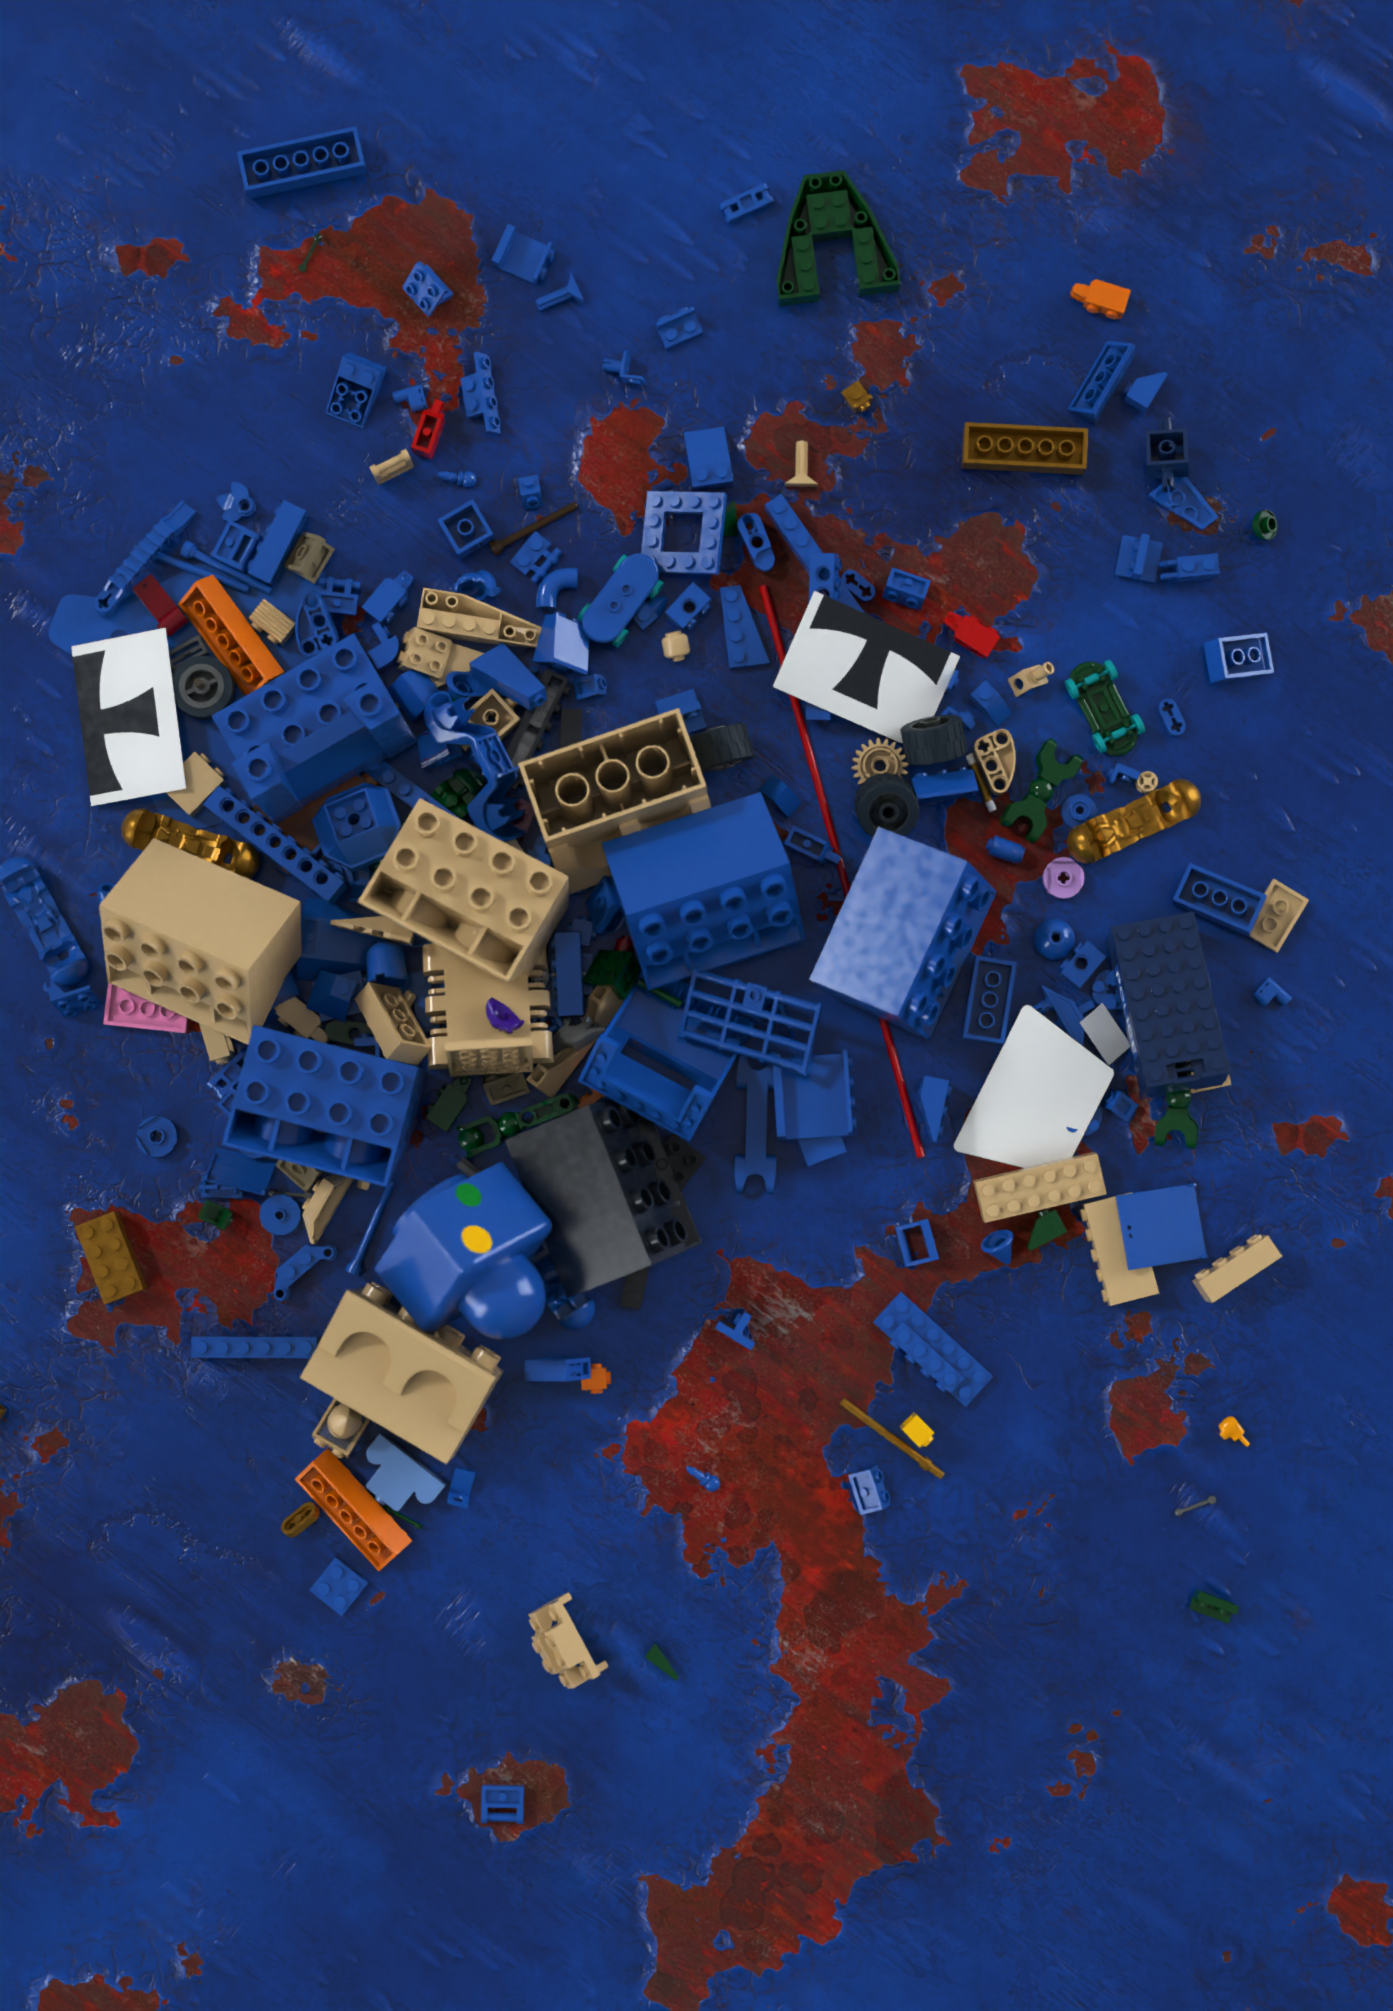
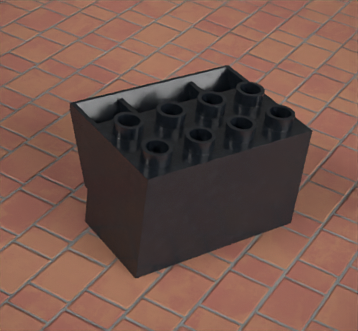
M612 1099L584 1106L505 1140L523 1188L552 1223V1229L544 1241L567 1298L702 1244L683 1193L680 1191L677 1182L673 1179L674 1173L670 1163L665 1170H660L657 1167V1160L659 1158H666L667 1160L668 1158L655 1123ZM660 1160L659 1166L661 1168H665L667 1166V1162L665 1160Z

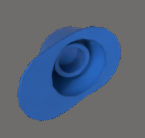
M452 671L446 676L447 693L454 700L468 697V701H470L474 697L484 696L491 690L490 687L474 679L471 676V672Z

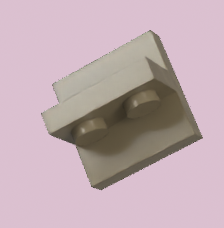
M303 531L283 567L315 584L335 549L328 545L321 536Z
M278 1160L275 1165L305 1193L325 1172L283 1160Z

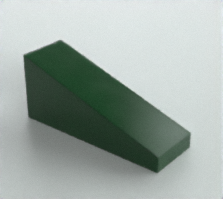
M655 1642L646 1653L645 1658L677 1681L679 1678L678 1674Z

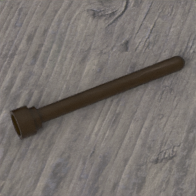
M572 502L502 540L494 539L488 542L491 551L495 557L501 555L505 547L575 511L578 508V504Z

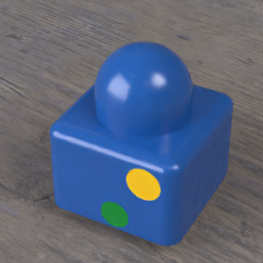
M499 1162L469 1178L466 1175L453 1176L436 1185L415 1201L396 1222L392 1231L395 1238L376 1265L374 1271L424 1332L436 1331L464 1316L474 1329L485 1336L495 1339L516 1338L528 1332L539 1321L544 1311L546 1302L545 1285L541 1275L530 1260L549 1235L552 1223L505 1164Z

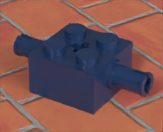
M1164 417L1159 420L1160 430L1145 431L1147 479L1162 478V491L1168 493L1167 486L1169 485L1170 493L1175 491V477H1189L1187 428L1172 429V419L1167 417V424L1165 425Z

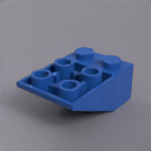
M351 352L342 356L325 413L363 428L381 388L387 367Z
M923 1076L920 1083L918 1101L930 1142L935 1143L937 1139L942 1137L943 1127L940 1126L941 1119L946 1117L948 1106H944L945 1099L950 1098L952 1086L948 1085L949 1080Z

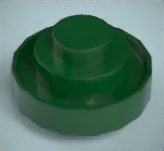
M1270 510L1258 511L1254 516L1252 530L1257 538L1265 541L1273 539L1276 535L1277 521Z

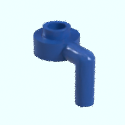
M950 705L940 714L960 716L963 727L969 731L976 725L974 722L975 717L970 712H959Z

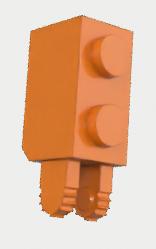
M1095 279L1089 286L1080 283L1075 284L1072 287V291H1070V297L1076 299V301L1083 302V307L1091 313L1100 312L1106 314V317L1110 319H1121L1131 290Z

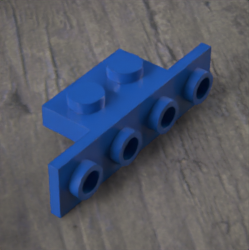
M475 352L474 359L477 373L460 378L466 417L473 419L484 415L486 432L499 435L501 434V422L497 411L498 404L495 398L494 380L490 368L491 361L488 355Z

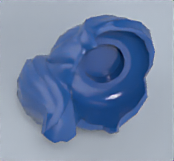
M485 570L466 573L453 586L454 593L465 594L479 601L484 600L488 595L496 596L501 592L500 588L496 585L494 577Z

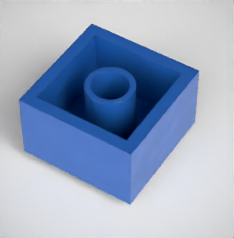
M473 499L437 519L460 560L495 539L493 532Z

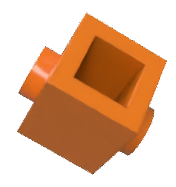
M602 1363L590 1364L591 1379L581 1380L582 1390H590L592 1394L603 1393V1389H607V1384H611V1372H607V1367H602Z

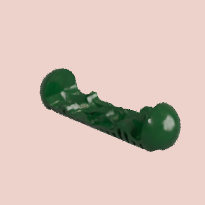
M462 768L454 771L453 775L434 789L430 796L462 820L469 813L467 806L485 787L483 778L474 770ZM407 818L401 823L402 827L406 822ZM382 860L370 865L374 872H376Z

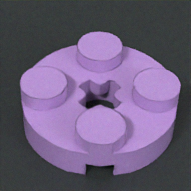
M1057 858L1045 868L1042 876L1043 885L1047 893L1055 898H1071L1080 891L1084 884L1083 869L1071 858ZM1061 873H1065V876L1069 877L1065 884L1058 880Z

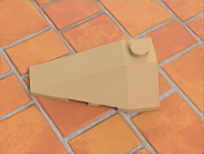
M384 916L331 920L330 925L411 946L415 936L414 932Z

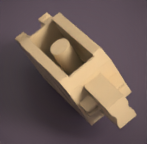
M293 997L274 1007L277 1011L276 1014L280 1016L277 1020L286 1027L291 1025L296 1029L293 1032L295 1035L310 1040L313 1038L318 1042L326 1044L329 1043L330 1038L320 1028L323 1025L320 1016L314 1011L307 1009V1005L298 998Z

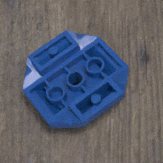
M368 783L360 784L327 798L312 819L325 858L352 871L383 860L402 828L390 791L387 788ZM359 820L357 824L352 825L354 821Z

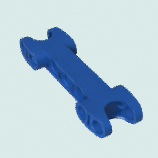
M770 1051L769 1054L776 1055V1051ZM739 1054L736 1090H747L745 1154H735L734 1176L736 1192L743 1194L746 1178L752 1174H757L765 1181L766 1194H773L776 1177V1155H766L767 1092L774 1091L773 1064L768 1063L764 1069L754 1070L749 1066L747 1057Z

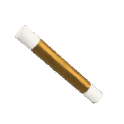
M973 753L966 755L965 757L970 769L974 771L977 785L989 813L997 810Z

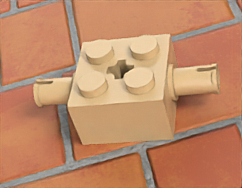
M492 688L470 708L475 711L468 722L492 727L497 732L500 740H503L521 722L520 718L513 712V708L518 703L509 698L502 699ZM488 717H495L496 721L494 723L489 722ZM460 745L465 752L470 747V745Z

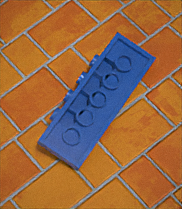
M901 1291L873 1321L876 1326L891 1338L889 1343L895 1349L899 1350L902 1348L907 1353L904 1357L913 1365L917 1362L922 1367L920 1372L928 1379L932 1376L937 1381L935 1385L943 1393L948 1391L965 1407L993 1377L992 1374Z

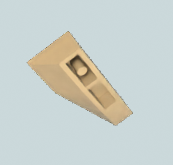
M423 588L417 628L445 638L536 648L542 627L465 594Z

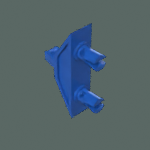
M1040 985L1039 988L1045 996V1000L1032 1007L1035 1010L1041 1009L1039 1013L1042 1015L1049 1011L1054 1012L1065 1033L1083 1046L1084 1029L1080 1022L1088 1016L1086 1012L1095 1007L1093 1001L1090 1000L1084 1004H1081L1080 1001L1074 1002Z

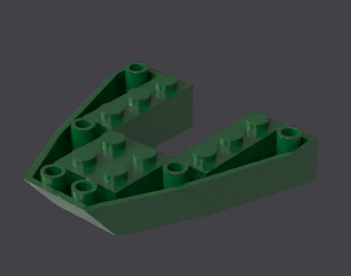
M844 170L803 176L789 215L776 279L778 307L819 302V287L813 242L851 237L859 296L898 292L900 289L898 263L869 205Z

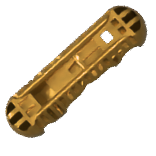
M1173 780L1167 786L1150 791L1147 795L1132 801L1125 807L1114 809L1108 813L1098 815L1082 825L1074 826L1067 838L1068 851L1078 862L1092 864L1137 842L1141 838L1148 837L1172 827L1178 822L1194 817L1201 806L1200 792L1188 780ZM1165 802H1168L1171 811L1167 813L1164 812L1161 806Z
M144 808L128 813L121 825L122 837L131 848L144 851L153 838L247 879H251L259 868V854L251 843H243L225 835H217L201 829L198 830L171 817L152 813ZM227 853L233 855L230 864L224 863Z

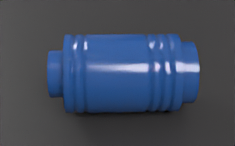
M994 835L993 839H988L985 848L988 850V855L1016 864V862L1020 864L1025 852V848L1021 844Z

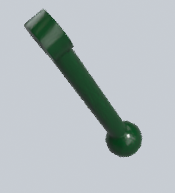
M389 1505L383 1507L387 1513L390 1512L418 1529L422 1528V1524L391 1509Z

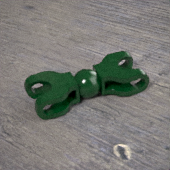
M1051 737L1045 740L1036 754L1038 772L1035 777L1037 779L1030 783L1029 794H1026L1021 801L1009 804L999 821L1003 827H1009L1019 816L1023 817L1029 826L1025 838L1032 844L1040 838L1047 826L1044 810L1047 806L1046 802L1053 797L1054 787H1057L1062 780L1074 777L1083 761V757L1076 754L1070 756L1064 765L1059 764L1054 757L1057 742Z

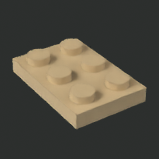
M1272 879L1264 892L1267 898L1250 938L1278 953L1309 899L1279 881Z

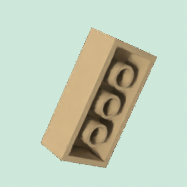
M368 982L357 995L355 1001L366 1019L368 1027L375 1036V1040L379 1044L384 1057L392 1061L418 1065L432 1047L401 990L392 986Z
M1255 1234L1246 1240L1248 1244L1233 1248L1229 1251L1230 1256L1227 1258L1220 1257L1212 1263V1268L1207 1270L1204 1268L1195 1274L1196 1278L1192 1282L1206 1302H1215L1282 1257L1268 1235Z

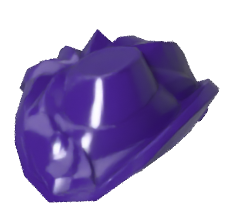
M491 997L487 1001V1018L491 1026L498 1029L499 1032L504 1031L507 1034H512L514 1030L519 1029L525 1022L520 1020L506 1005Z

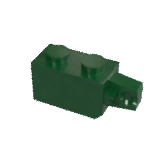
M458 1076L452 1084H448L447 1087L443 1085L437 1094L439 1096L435 1104L432 1102L425 1112L428 1114L426 1119L444 1131L449 1132L469 1102L466 1093L472 1080L467 1076Z

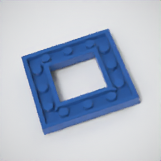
M647 491L641 554H645L655 561L659 574L719 575L727 494L725 492ZM667 513L703 514L699 553L663 552Z

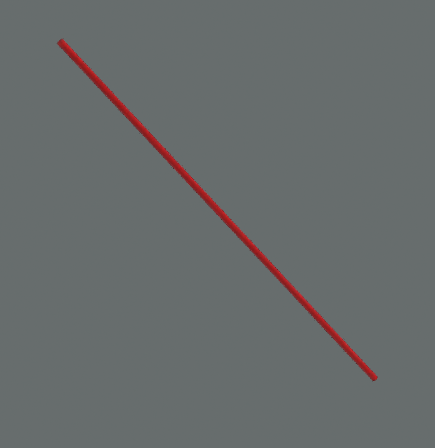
M762 585L759 589L780 665L782 666L786 652L767 585ZM789 694L831 847L834 848L832 852L841 856L836 867L846 899L851 887L799 699ZM878 1017L917 1158L925 1157L889 1024Z

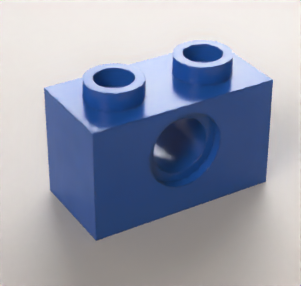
M692 582L665 611V616L682 632L686 629L690 630L697 623L696 618L700 614H706L711 608L709 605L711 598ZM691 604L695 607V611L687 613L684 607Z
M1088 941L1084 944L1080 942L1072 951L1075 955L1071 960L1066 958L1059 967L1062 969L1059 975L1077 990L1082 987L1106 958L1102 952ZM1081 958L1086 962L1085 969L1077 968V959Z

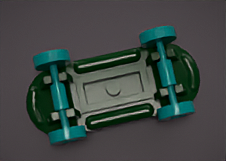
M1110 659L1104 661L1103 666L1096 662L1080 663L1072 670L1069 679L1064 682L1071 698H1076L1093 732L1092 740L1099 753L1105 752L1111 756L1127 754L1136 744L1137 733L1140 735L1146 732L1137 713L1130 716L1113 682L1114 679L1118 678L1114 664Z

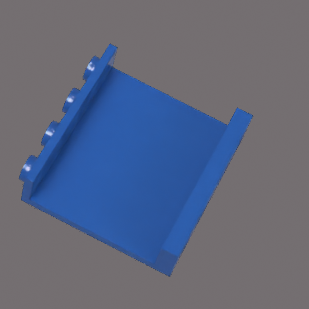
M843 1050V1054L811 1056L806 1076L798 1074V1071L773 1064L778 1141L853 1136V1130H856L857 1127L856 1117L851 1115V1109H855L854 1096L850 1097V1089L854 1088L853 1076H849L848 1068H852V1056H847V1050ZM804 1056L783 1057L784 1059L803 1064Z

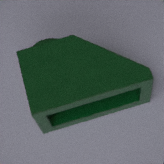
M1047 1208L1038 1213L1039 1217L1034 1220L1026 1245L1028 1251L1067 1232L1056 1210L1050 1211Z

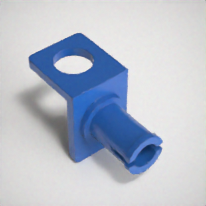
M624 350L622 360L604 358L603 371L619 372V377L623 383L646 385V381L642 376L628 375L631 355L628 351Z

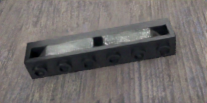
M546 668L540 682L546 689L547 701L531 711L526 710L507 750V754L514 767L519 766L518 763L534 758L536 752L542 750L545 743L542 739L545 733L549 734L554 724L551 720L554 714L558 715L561 710L562 704L560 701L570 691L569 678ZM520 769L516 771L517 779L509 788L515 792H518L519 788L523 789L525 785Z

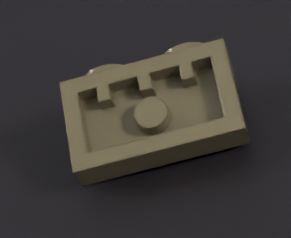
M523 1072L487 1074L481 1077L491 1106L530 1093Z

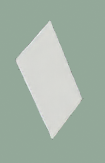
M1103 1003L1080 1022L1108 1066L1130 1047L1129 1041Z

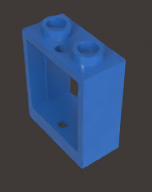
M540 1358L525 1360V1381L591 1379L590 1358Z

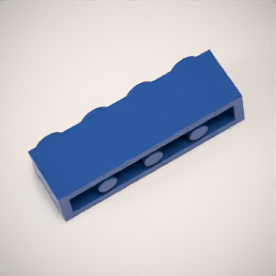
M285 500L276 507L274 512L275 518L272 523L268 524L265 530L267 535L264 541L261 540L256 549L258 553L255 559L250 560L247 567L250 577L272 588L308 517L306 510Z
M557 931L555 936L551 937V947L555 949L556 957H552V968L556 970V978H553V990H557V998H554V1011H558V1016L583 1015L585 1011L581 931Z

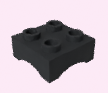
M673 1133L663 1146L668 1160L666 1158H659L657 1160V1167L660 1170H665L670 1163L674 1173L673 1179L677 1182L680 1191H682L706 1158ZM660 1160H665L667 1162V1166L665 1168H661L659 1166Z

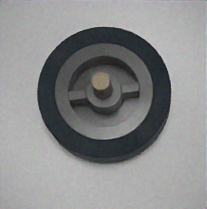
M209 656L189 658L177 667L172 676L175 703L190 717L200 720L213 719L212 715L233 702L235 696L233 676L215 658Z

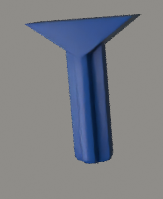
M570 273L568 286L536 300L540 311L570 298H574L585 305L572 273Z

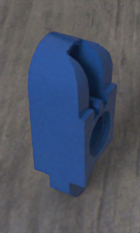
M744 514L737 522V530L756 569L758 568L761 572H769L774 566L775 557L762 520L757 514ZM746 524H752L753 528L750 530L745 527ZM754 540H760L763 545L760 548H755L751 543Z

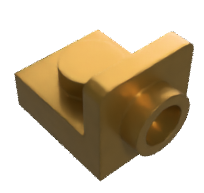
M859 381L841 392L854 413L858 411L864 412L871 406L870 403H872L873 397L871 394H867Z

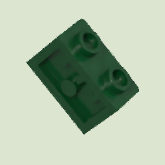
M1195 1589L1189 1605L1191 1610L1225 1623H1229L1232 1613L1237 1615L1239 1606L1235 1603L1199 1589Z

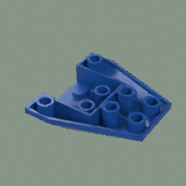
M306 898L301 915L302 955L297 960V979L316 981L320 969L336 975L359 970L362 972L366 971V953L368 949L384 939L331 926V920L365 918V916L336 903L331 906L323 899Z

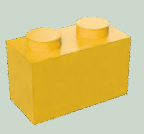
M915 1412L899 1426L919 1448L922 1445L926 1447L934 1439L932 1437L934 1432Z

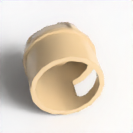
M345 1404L336 1406L330 1412L327 1420L329 1432L339 1439L352 1437L362 1425L361 1414Z

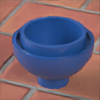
M1049 919L1042 922L1035 930L1034 946L1037 952L1044 958L1059 960L1066 957L1072 951L1075 944V935L1070 925L1060 919ZM1054 934L1059 936L1058 942L1052 940Z

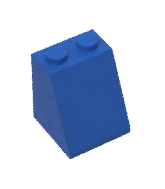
M559 612L545 615L532 662L565 675H587L589 638L583 631L582 621L566 619V615Z

